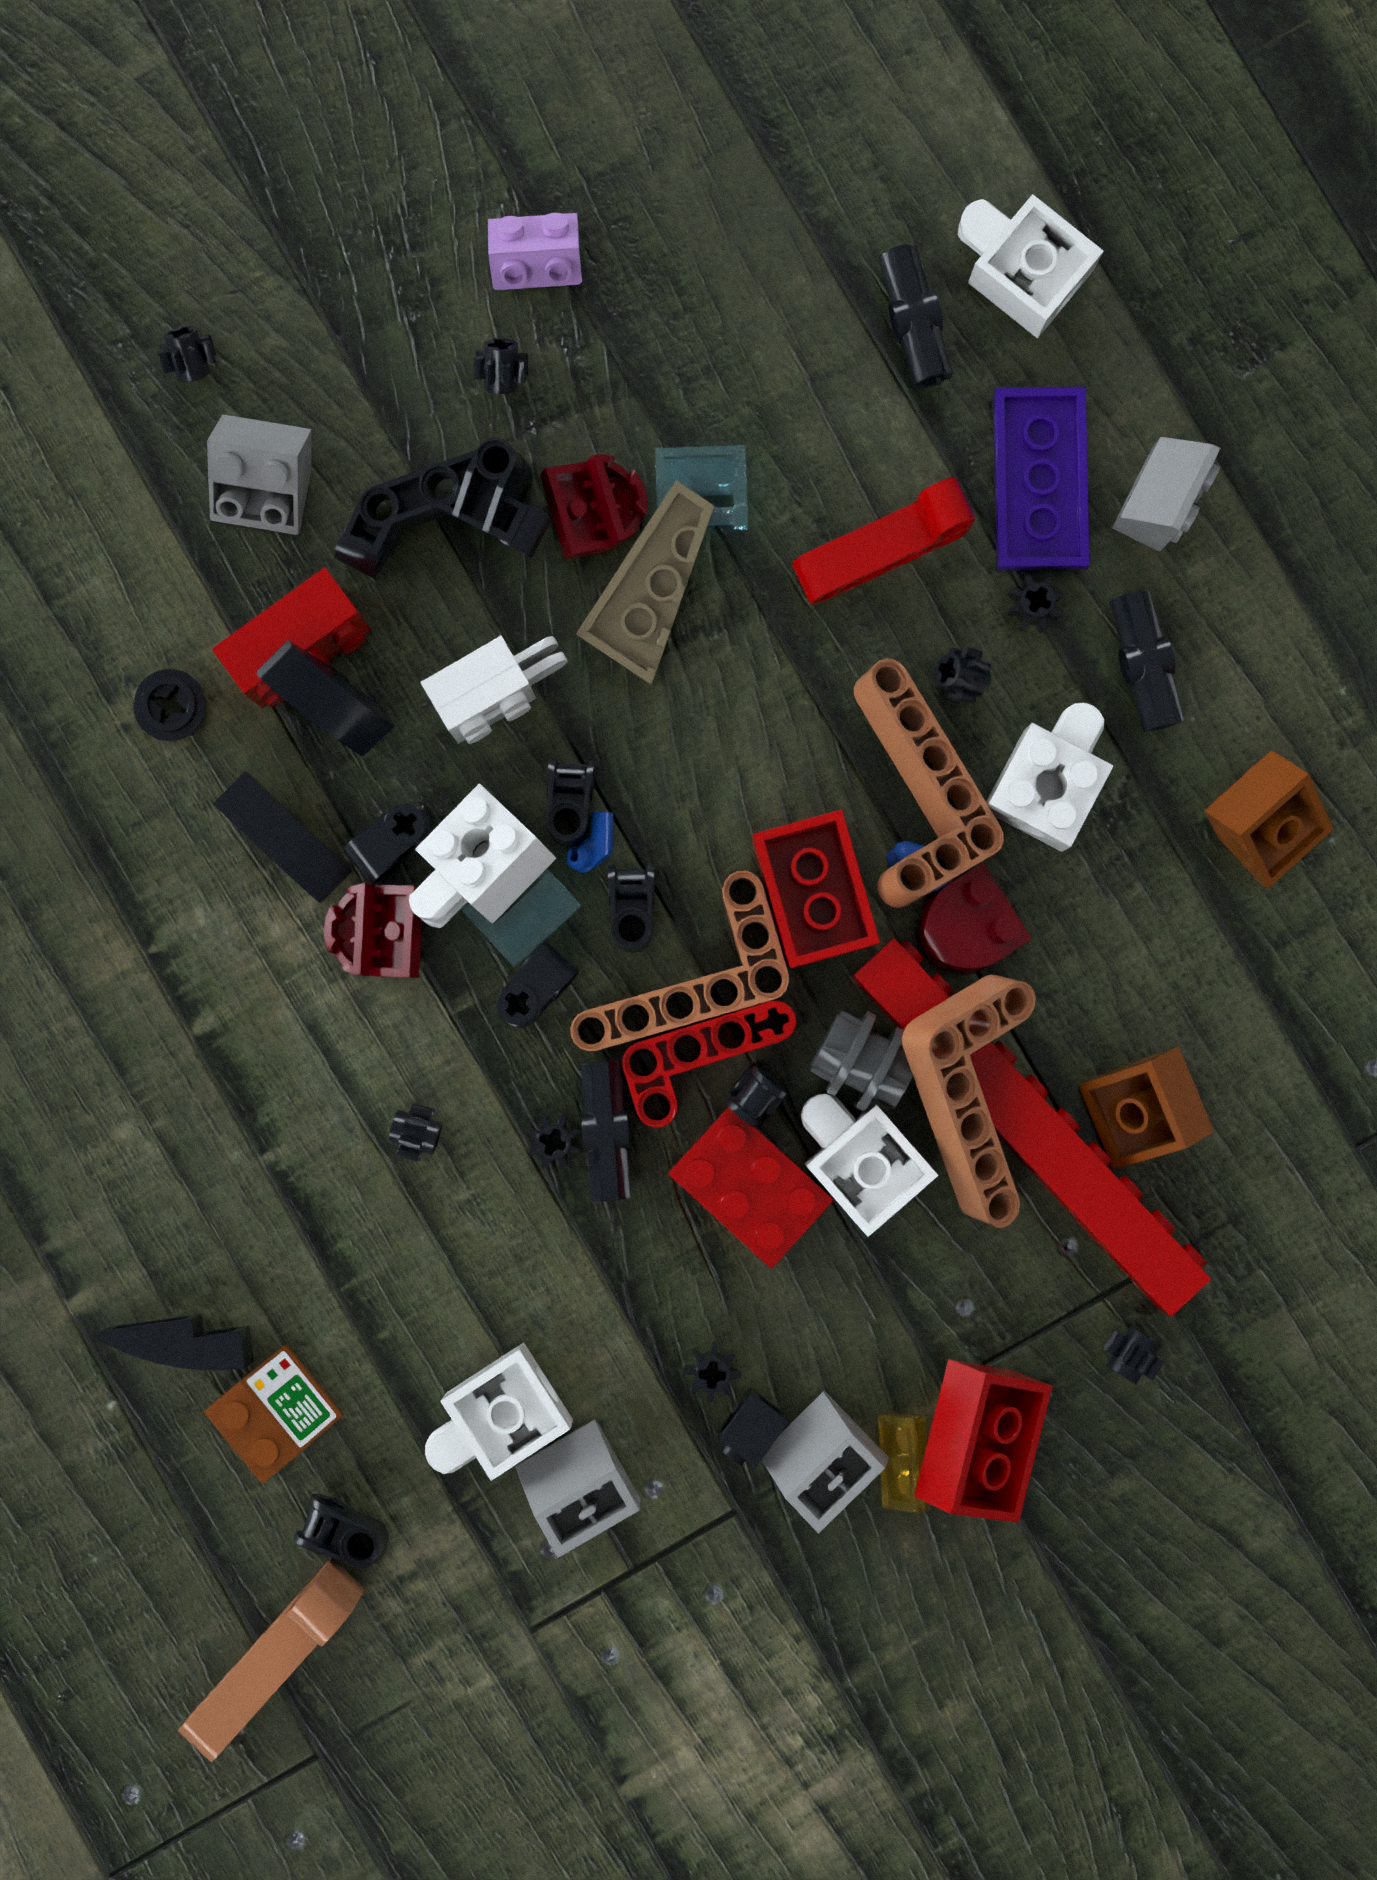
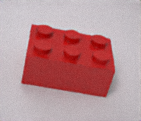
M324 567L212 648V651L241 691L263 709L268 704L270 707H275L285 700L263 682L256 671L287 640H290L330 665L328 661L340 652L348 654L359 648L366 641L364 635L371 631V628L326 567Z
M842 809L752 835L751 841L788 970L873 947L880 943Z
M729 1107L718 1116L668 1172L669 1176L771 1269L834 1201L828 1193L758 1129L751 1127Z
M948 1359L914 1497L954 1515L1019 1523L1053 1385L1012 1370Z

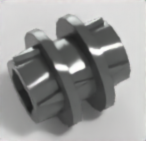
M842 1010L841 1014L836 1015L812 1060L810 1071L829 1081L825 1092L833 1096L837 1094L843 1083L859 1091L854 1105L857 1109L864 1111L869 1103L878 1105L879 1108L888 1112L890 1108L894 1109L913 1077L902 1044L904 1030L896 1026L886 1039L871 1031L877 1015L867 1011L861 1020Z

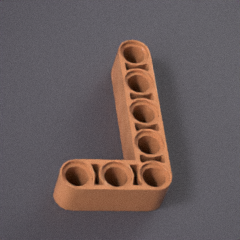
M886 658L879 660L856 681L854 696L938 836V839L903 858L880 875L877 882L880 898L891 907L902 908L994 855L1002 847L1004 833L907 670L898 661ZM876 680L880 681L885 686L886 691L882 690L878 686ZM900 719L907 723L910 731L904 728ZM923 757L928 759L933 770L925 764ZM947 796L954 801L956 809L949 804ZM971 835L978 841L979 848L972 842ZM936 855L940 856L944 861L945 869L938 864ZM900 874L907 878L911 890L902 884Z
M745 870L736 871L729 875L722 888V900L741 966L586 1010L578 1014L572 1021L570 1031L574 1043L580 1049L586 1051H599L773 1001L782 996L789 984V974L760 879L752 872ZM737 881L749 882L755 889L754 900L747 905L735 903L729 895V889L733 883ZM751 924H758L765 928L768 933L766 945L760 949H752L745 945L742 940V932L745 927ZM769 967L778 972L781 983L775 992L764 993L757 988L755 975L758 970ZM720 980L730 981L737 989L736 1000L728 1006L717 1005L711 997V987ZM682 992L691 997L693 1010L689 1016L677 1019L668 1013L667 1001L671 995ZM633 1005L643 1006L649 1013L648 1025L641 1031H630L623 1022L624 1012ZM588 1018L599 1019L605 1027L604 1037L596 1044H588L580 1036V1026Z
M991 974L981 978L913 1019L903 1032L902 1044L961 1210L966 1215L997 1228H1004L1010 1225L1019 1213V1196L970 1054L1024 1022L1032 1014L1036 999L1035 992L1026 982Z
M331 1558L206 1696L177 1731L210 1762H213L317 1645L322 1647L335 1634L352 1613L366 1589Z

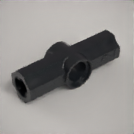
M904 244L893 247L886 253L881 254L878 260L890 300L888 311L892 331L898 343L902 342L914 388L936 386L950 379L953 374L941 333L943 330V319L940 304L935 292L929 291L917 245L910 246Z
M1139 590L1112 599L1109 603L1121 645L1118 650L1120 670L1127 686L1132 687L1143 732L1156 731L1184 722L1173 680L1175 659L1172 647L1166 636L1161 635L1150 590Z
M620 1060L581 1063L584 1112H581L584 1152L588 1153L591 1200L614 1201L631 1198L627 1149L631 1148L628 1109L624 1108L623 1102L624 1089Z

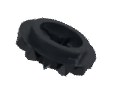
M164 669L150 674L141 682L134 695L133 710L139 726L147 734L157 740L177 742L179 739L192 736L200 723L205 721L204 714L208 702L201 685L192 676L180 670ZM174 694H178L177 703L183 706L182 708L186 710V713L180 712L178 714L172 712L169 718H164L166 710L154 701L155 698L171 700Z

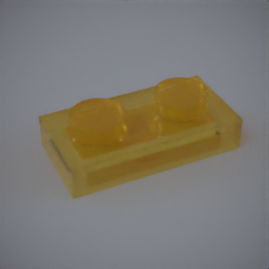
M892 1412L878 1415L879 1448L889 1457L886 1468L881 1472L882 1508L912 1513H922L930 1510L929 1503L914 1497L927 1446L926 1416Z

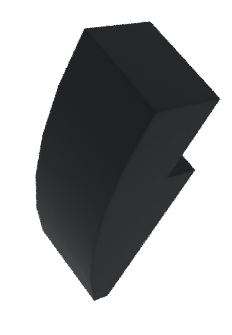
M287 640L256 671L263 682L302 715L361 756L367 754L395 726L379 702L354 688L343 673L290 640Z
M246 771L213 803L241 832L319 903H322L352 872L289 809L284 807L256 778Z
M202 1314L116 1325L99 1332L101 1342L125 1354L171 1367L217 1371L244 1369L254 1362L249 1326L204 1332Z

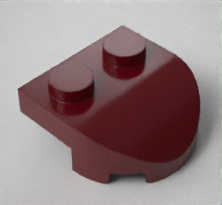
M595 454L585 462L545 468L540 474L565 560L606 553L617 549L637 532L643 517L647 513V494L641 479L635 471L628 472L622 466L613 462V456Z
M981 863L932 894L921 907L923 914L921 927L918 929V938L925 954L941 969L950 968L954 971L963 972V975L974 974L1000 961L1032 940L984 863Z
M357 884L346 889L348 893L337 905L330 906L324 924L325 944L328 952L335 954L343 965L342 969L344 971L363 976L419 978L422 920L414 914L409 903V896L419 886Z

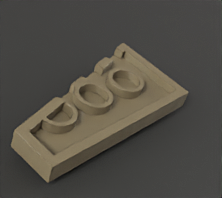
M677 480L576 633V635L651 685L714 509L713 504Z

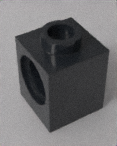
M750 1387L718 1430V1439L723 1442L720 1450L737 1464L743 1465L745 1461H748L756 1468L788 1425L787 1414Z

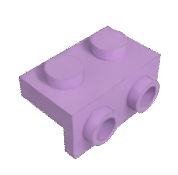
M550 213L547 215L525 217L505 216L503 218L488 219V255L493 288L495 290L581 284L582 273L577 213Z

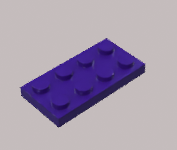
M1086 387L995 388L993 392L996 571L1086 570L1090 566Z

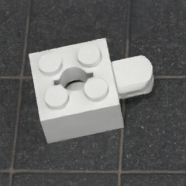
M1033 194L1012 219L1008 218L994 205L984 199L974 201L965 208L958 227V236L961 241L981 256L974 265L968 283L1037 339L1091 275L1104 252Z
M499 636L420 683L457 743L459 744L466 740L468 744H472L491 733L490 725L504 717H506L507 721H512L531 709L529 703L536 699L531 685L562 668L568 660L563 652L548 656L559 645L553 636L542 639L515 656L512 655L502 636Z
M1075 703L1062 712L1052 733L1034 723H1031L1023 731L986 801L995 817L1061 852L1072 846L1113 768V765L1091 754L1104 729V718L1097 708L1087 703Z
M479 783L416 847L415 850L435 870L409 896L410 907L414 914L431 927L441 928L469 902L493 924L550 866L556 857ZM486 841V842H483L481 845H479V846L477 847V849L475 850L474 854H473V850L475 849V847H476L480 842Z
M826 1093L817 1094L809 1098L804 1104L801 1112L802 1124L822 1147L804 1164L867 1237L938 1177V1174L878 1105L871 1104L854 1118L837 1097Z
M523 1342L444 1395L440 1402L452 1420L431 1433L425 1444V1456L428 1464L442 1474L453 1473L477 1458L492 1481L570 1430L573 1418Z

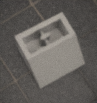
M222 414L207 440L210 521L298 535L301 530L311 474V429Z
M1160 437L1150 450L1112 529L1158 552L1170 541L1177 543L1183 532L1189 530L1199 512L1200 507L1193 503H1197L1203 492L1209 490L1219 472L1220 466L1214 464V461L1221 448L1208 443Z
M825 1391L779 1435L762 1458V1462L785 1499L818 1534L886 1468L889 1457Z
M596 1419L515 1465L533 1515L557 1558L640 1510L641 1498Z

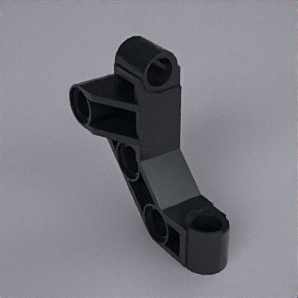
M491 438L482 442L477 450L378 484L366 490L361 496L346 528L339 537L334 557L336 560L376 579V575L380 572L385 562H387L393 547L397 546L404 530L449 515L532 558L552 517L523 501L533 479L529 463L505 440ZM509 463L507 468L500 473L501 468ZM444 479H452L453 490L451 494L444 499H437L435 495L436 486ZM391 500L393 502L391 515L385 520L378 521L376 517L377 507L383 501Z

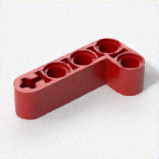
M946 478L922 491L915 503L817 547L795 559L791 565L810 605H816L956 541L970 531L975 517L956 478Z
M769 1001L637 1042L630 1046L624 1053L622 1063L634 1106L640 1120L647 1126L657 1128L669 1124L674 1119L678 1105L670 1076L789 1038L796 1026V1017L792 1008L784 1002ZM775 1009L777 1015L785 1014L787 1023L781 1025V1034L775 1035L772 1029L758 1031L757 1034L761 1041L752 1043L751 1028L744 1016L753 1014L754 1023L768 1018L767 1010ZM726 1022L737 1023L744 1031L743 1042L734 1049L725 1048L718 1040V1030ZM682 1036H692L700 1043V1055L692 1062L680 1061L674 1053L675 1042ZM640 1049L650 1050L654 1053L657 1060L656 1069L647 1076L636 1074L631 1067V1057ZM653 1093L665 1095L670 1102V1112L662 1119L650 1118L644 1110L645 1099Z

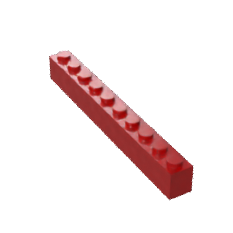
M895 938L889 940L851 976L854 982L893 1024L903 1030L913 1019L942 1003L955 993L939 974L935 973L930 977L919 965L924 960L923 957L907 940L899 944ZM998 1040L994 1045L990 1042L970 1054L997 1136L1162 1313L1172 1317L1211 1280L1202 1269L1207 1264L1204 1258L1188 1243L1183 1247L1178 1244L1170 1235L1175 1230L1174 1226L1158 1210L1155 1209L1150 1213L1138 1201L1144 1196L1139 1188L1125 1175L1118 1179L1107 1167L1112 1162L1109 1156L1095 1142L1092 1141L1088 1146L1075 1133L1080 1129L1079 1124L1063 1108L1056 1112L1045 1101L1044 1098L1049 1094L1048 1091L1033 1075L1029 1074L1024 1078L1013 1066L1017 1058L1001 1041Z

